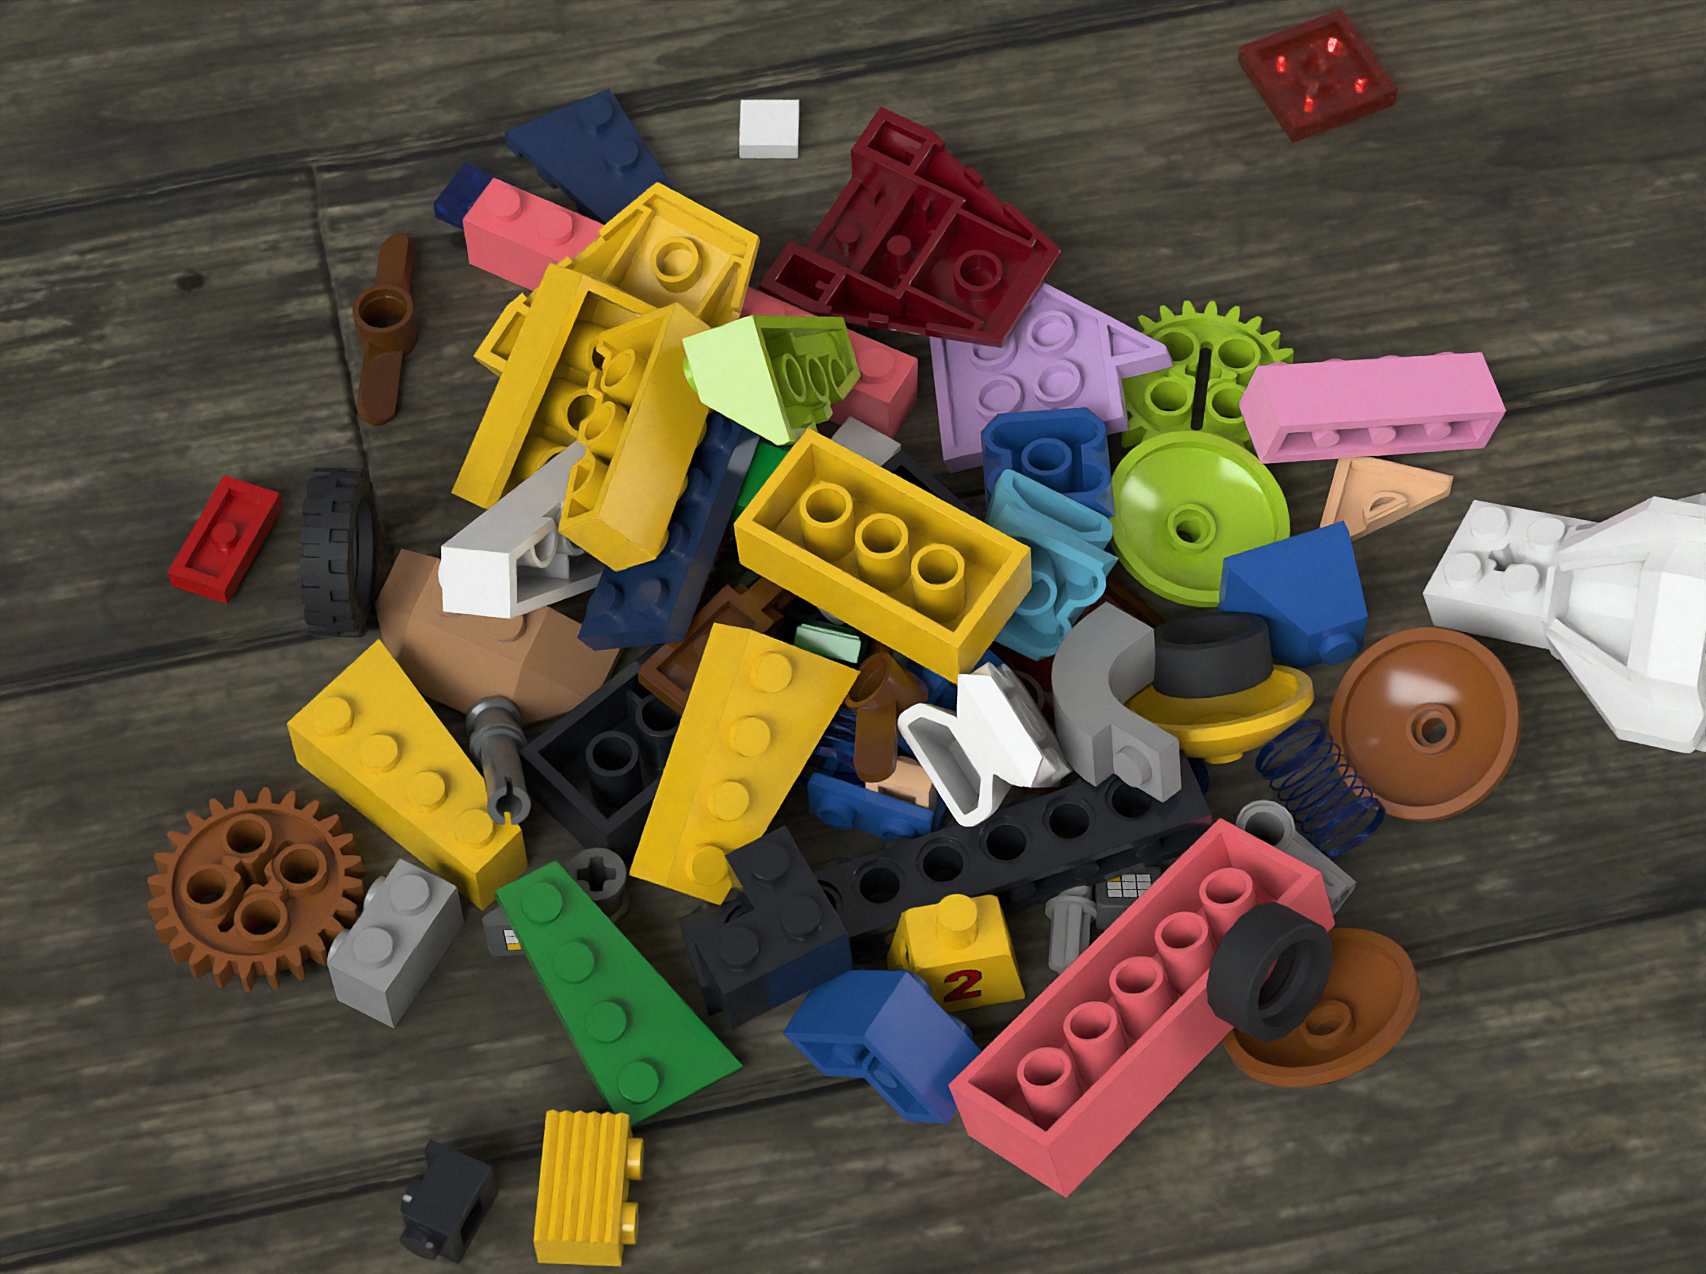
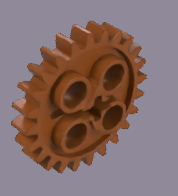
M263 787L257 803L248 804L244 793L240 789L235 791L234 807L225 809L215 798L210 799L209 807L212 816L206 820L192 812L187 813L186 818L191 830L188 835L176 831H169L167 833L171 849L174 853L159 852L154 855L157 869L161 874L148 877L147 883L152 897H155L148 901V907L153 921L158 922L155 925V929L161 944L170 943L168 947L176 964L189 959L188 963L192 975L196 979L201 978L213 968L217 987L223 989L230 982L234 974L240 975L245 992H251L257 976L262 975L267 976L273 990L279 989L281 971L290 969L294 976L302 981L306 979L303 962L311 958L315 962L327 966L328 956L325 949L327 942L332 944L337 935L344 930L341 924L354 925L360 917L357 905L354 903L364 901L366 898L363 881L360 880L361 877L365 876L361 856L355 855L357 848L352 833L343 834L340 817L337 814L323 819L324 816L320 802L316 799L300 810L295 791L290 790L281 803L276 804L273 803L269 787ZM246 845H262L251 853H238ZM312 873L316 875L312 880L302 884L291 883L296 876ZM209 894H223L220 899L213 903H198L204 896ZM273 923L277 925L275 929L264 935L252 934V931L263 924Z

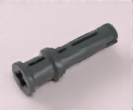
M484 697L471 706L465 718L466 733L470 740V757L474 765L483 771L488 799V814L492 820L500 825H505L504 812H509L511 825H516L528 816L531 808L519 751L527 746L526 735L522 731V715L517 705L505 697Z

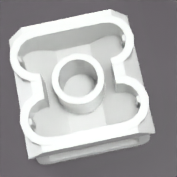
M987 662L969 675L958 674L957 711L932 704L918 703L900 714L897 721L899 731L957 822L965 827L979 825L993 815L1012 785L1030 788L1059 787L1061 779L1073 771L1072 766L1065 759L1059 747L1056 734L1021 680L1005 664H1001L996 668L992 663Z

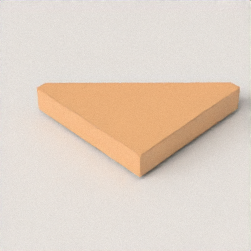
M1370 456L1339 458L1320 528L1344 521L1349 530L1351 542L1449 496L1454 476Z

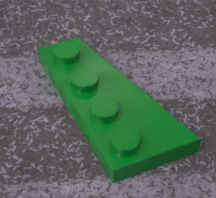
M556 860L495 891L494 897L610 1113L616 1115L623 1112L629 1115L630 1125L633 1128L742 1069V1064Z

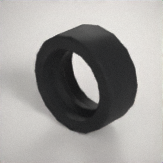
M1235 611L1207 612L1178 618L1154 628L1155 671L1154 681L1151 683L1156 692L1168 697L1194 699L1234 694L1264 682L1274 670L1268 625L1260 616Z
M1274 901L1256 905L1239 917L1222 938L1210 965L1206 982L1208 1004L1215 1015L1249 1036L1265 1042L1288 1035L1300 1026L1315 1008L1327 985L1333 962L1332 940L1322 925ZM1278 958V961H1277V963H1276V965H1275V967H1274V969H1273V971H1272L1270 977H1269V978L1266 980V982L1262 985V983H1263V981H1264V979H1265V977H1266V975H1267V973H1268V971H1269V969H1270V966H1271V965L1274 963V961Z

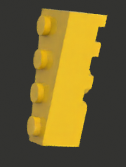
M677 302L598 334L595 350L604 356L602 371L596 369L590 373L586 392L596 399L594 411L580 422L576 440L584 445L586 450L584 456L570 469L557 532L616 572L656 559L665 547L669 537L667 527L676 502L686 490L688 484V476L686 474L694 451L703 440L707 431L706 418L710 407L701 403L698 393L694 392L687 382L683 369V359L687 354L682 339L712 328Z
M714 623L629 875L721 905L732 887L725 855L763 836L861 671L751 629Z
M380 639L375 641L287 722L296 759L301 766L443 880L457 886L458 892L482 911L495 900L494 895L497 889L515 881L528 868L522 829L518 824L511 825L509 812H504L505 825H500L492 820L488 814V799L484 778Z

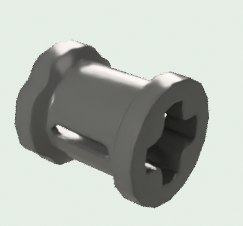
M604 848L586 849L577 854L570 862L567 873L612 923L617 926L621 920L627 917L631 905L628 889L625 886L627 873L624 862L618 854ZM595 888H603L602 891L595 892Z

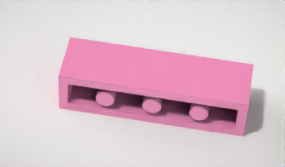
M1441 352L1435 355L1412 357L1388 355L1379 359L1347 361L1330 359L1324 362L1298 364L1275 362L1265 366H1257L1239 402L1240 410L1261 464L1481 449L1486 446L1506 412L1482 352L1461 354Z

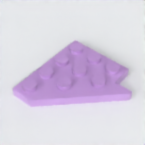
M1046 283L1042 285L1002 348L929 336L943 461L950 473L983 466L981 431L998 413L1088 407L1106 423L1107 435L1129 430L1122 379L1173 367L1166 345Z

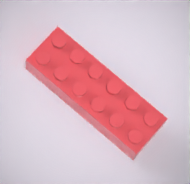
M1219 818L948 1085L968 1135L1067 1198L1234 1028L1231 1024L1217 1017L1208 1004L1206 982L1212 958L1222 938L1237 919L1256 905L1274 901L1322 925L1327 932L1335 925L1321 872ZM1277 958V959L1274 961V963L1270 966V969H1269V971H1268V973H1267V975H1266V977H1265V979H1264L1262 985H1263V984L1266 982V980L1270 977V975H1271V973H1272V971H1273V969H1274V967H1275V965H1276V963H1277V961H1278V958Z

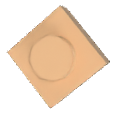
M897 756L896 770L889 778L877 783L865 782L866 789L932 810L933 812L935 810L937 789L920 762L915 759Z

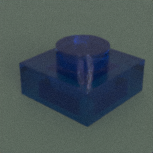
M464 163L433 203L435 216L437 219L464 230L463 218L493 178L515 186V184Z

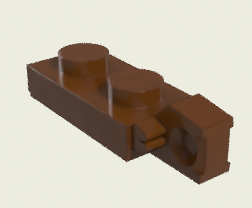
M763 576L749 589L742 583L735 588H731L727 584L693 616L684 641L665 643L639 667L637 671L639 683L682 717L713 624L719 623L751 629L774 638L777 635L776 632L785 623V617L782 613L796 599V595Z

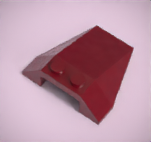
M880 106L851 149V179L805 246L791 240L787 242L759 283V291L819 317H843L845 323L1002 348L1061 258V249L1010 202L1004 204L984 185V178L971 166L966 169L945 149V142L935 132Z

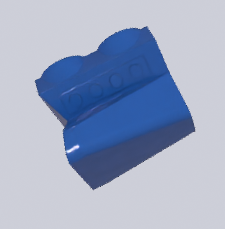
M1088 407L998 413L981 431L987 511L996 481L1004 470L1011 469L1107 518L1115 517L1106 423ZM1109 541L1103 551L1116 557Z

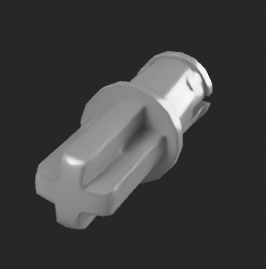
M1079 886L1068 889L1046 902L1045 914L1051 919L1048 966L1051 970L1056 971L1058 976L1089 947L1090 923L1096 919V903L1092 901L1093 886Z

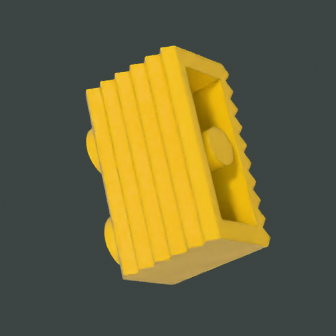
M553 1109L546 1112L533 1240L538 1263L622 1266L624 1244L636 1245L638 1203L627 1202L629 1180L642 1179L643 1138H632L629 1115L623 1112L616 1115L610 1112L600 1114L595 1111L588 1114L583 1111L573 1113L565 1110L558 1112Z

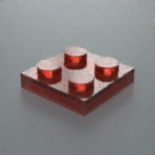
M1342 9L1239 47L1238 63L1292 143L1395 105L1398 89Z

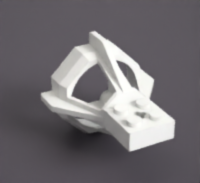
M1706 493L1678 500L1653 496L1601 523L1474 500L1423 592L1433 625L1549 649L1551 655L1561 660L1618 739L1682 753H1691L1694 750L1706 752Z

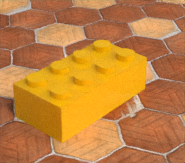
M810 428L805 430L734 523L741 565L958 685V674H970L1032 588L1030 547Z

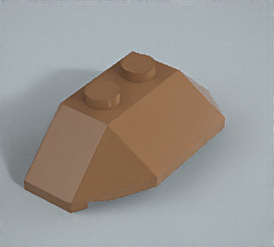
M401 549L374 605L386 649L421 695L467 715V711L475 702L484 697H505L514 702L521 711L523 729L563 716L578 706L610 680L624 648L592 650L577 638L582 624L548 606L512 619L444 612L442 587L438 579L441 559Z

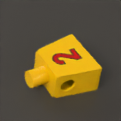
M952 894L943 898L939 904L910 908L901 914L887 955L888 970L897 971L898 969H905L920 976L930 986L932 990L930 996L946 1013L1024 999V989L1011 935L997 896L984 895L969 898L961 894Z

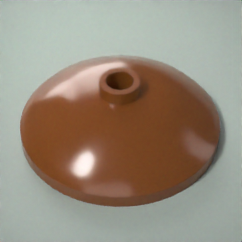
M1418 627L1400 631L1383 638L1363 652L1353 662L1339 683L1329 716V741L1332 756L1339 773L1349 788L1361 800L1378 811L1394 818L1415 822H1430L1450 818L1469 810L1484 800L1499 785L1510 769L1518 750L1522 731V711L1518 691L1510 673L1500 659L1470 636L1455 630L1438 627ZM1445 723L1447 728L1445 737L1440 742L1431 743L1429 739L1431 729L1436 724Z
M1356 928L1330 929L1327 933L1332 940L1333 962L1327 985L1315 1008L1300 1026L1285 1037L1270 1042L1253 1038L1234 1027L1222 1039L1230 1059L1248 1076L1260 1082L1283 1087L1326 1085L1351 1077L1370 1067L1388 1053L1401 1039L1416 1014L1420 999V985L1416 970L1408 954L1395 941L1376 932Z

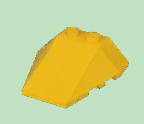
M656 182L597 231L600 236L573 259L566 256L557 264L558 266L585 274L658 309L677 302L713 329L739 320L760 239L756 234ZM538 288L527 297L523 293L506 306L474 354L477 361L498 377L502 375ZM710 408L708 413H713L714 409Z

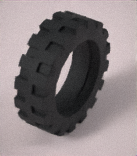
M317 467L312 470V478H309L307 483L308 498H304L302 510L304 526H301L300 544H302L300 575H303L301 599L302 603H305V623L309 624V634L314 635V637L362 638V636L366 635L367 625L371 621L370 605H374L375 588L373 584L374 578L377 576L375 549L378 548V534L375 531L377 512L376 503H373V483L370 482V474L365 468Z

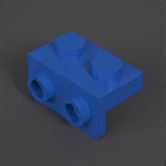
M839 737L836 738L821 773L813 772L807 783L810 814L816 815L823 823L836 829L846 830L852 827L878 836L885 844L897 838H918L941 830L950 811L938 790L937 804L933 812L932 810L866 789L865 782L858 777L854 767L855 742Z

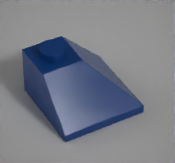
M1344 521L1224 558L1217 612H1246L1262 617L1268 625L1272 657L1304 669L1323 662L1328 665L1338 664L1362 650L1368 613L1349 530Z

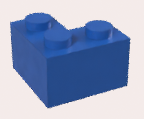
M862 968L849 970L811 989L782 1032L824 1076L865 1078L905 1121L948 1124L958 1109L948 1085L982 1052L971 1040L973 1034L970 1028L958 1018L947 1014L930 996L932 990L926 981L917 974L905 969H898L897 971H877Z

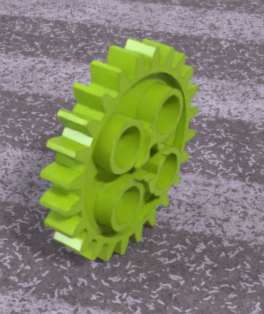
M1189 300L1184 301L1182 315L1174 316L1165 305L1160 306L1157 323L1143 315L1139 316L1137 331L1166 345L1171 359L1177 361H1172L1173 367L1122 379L1129 430L1122 432L1121 445L1124 448L1130 447L1166 432L1195 431L1191 428L1199 355L1202 348H1209L1212 351L1204 420L1202 429L1198 431L1215 434L1231 440L1258 458L1240 410L1239 402L1257 366H1265L1275 362L1292 364L1293 349H1279L1281 333L1278 330L1261 335V317L1257 316L1246 324L1239 322L1240 307L1234 306L1226 316L1217 315L1215 301H1209L1204 313H1196ZM1161 409H1170L1174 411H1164ZM1222 416H1231L1234 418H1225Z

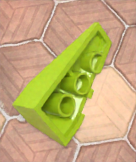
M750 315L682 339L687 354L683 359L685 377L692 390L698 393L701 403L776 445L795 444L807 428L818 432L816 424L828 421L833 414L830 407L832 403L844 400L861 377L843 317Z

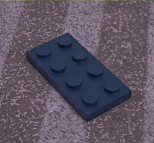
M719 412L708 413L706 418L707 431L703 440L694 451L686 474L688 476L686 490L676 502L667 527L669 537L665 547L656 559L617 572L605 565L596 590L587 604V613L577 637L580 641L594 651L684 641L759 441V434Z

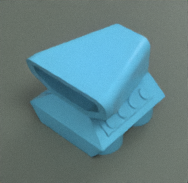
M1006 469L996 481L984 523L1031 548L1032 588L994 641L1035 661H1040L1056 654L1061 642L1072 629L1073 624L1084 608L1095 603L1103 595L1106 588V576L1119 558L1103 551L1111 540L1113 531L1112 524L1107 517L1014 470Z

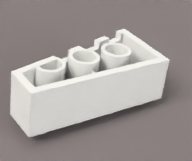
M578 441L573 442L441 546L438 579L442 587L444 612L512 619L597 587L605 564L557 532L570 469L584 456L586 450L584 445Z

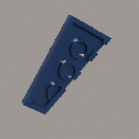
M610 89L601 91L504 132L506 147L519 159L523 156L537 168L538 176L551 188L556 189L559 187L576 203V210L582 216L605 225L656 182L676 191Z

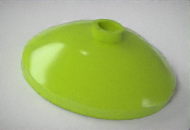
M1181 430L1151 437L1128 452L1111 477L1115 517L1108 519L1113 527L1110 544L1126 570L1142 585L1157 595L1179 604L1195 607H1218L1224 558L1287 539L1290 536L1288 507L1274 476L1248 450L1231 440L1215 434ZM1176 531H1184L1190 534L1193 543L1182 540Z

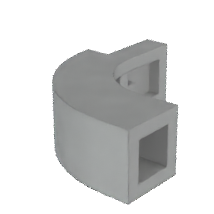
M1105 602L1068 632L1055 654L1051 680L1056 737L1068 763L1080 776L1095 787L1115 773L1126 784L1138 787L1163 803L1181 790L1179 739L1122 705L1130 697L1154 681V629L1110 603Z

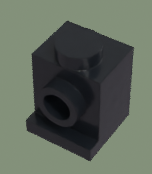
M430 1139L424 1149L428 1171L425 1176L418 1174L411 1180L402 1198L400 1211L403 1213L402 1216L406 1228L399 1241L410 1252L424 1259L436 1260L439 1255L459 1264L498 1195L492 1166Z

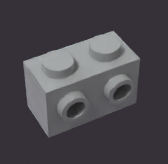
M401 858L387 877L381 876L372 884L364 901V911L351 930L346 928L337 935L327 957V965L337 1000L392 1028L396 1027L465 924L457 886Z

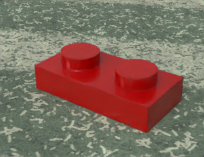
M224 475L167 572L171 585L228 605L283 509L280 493Z

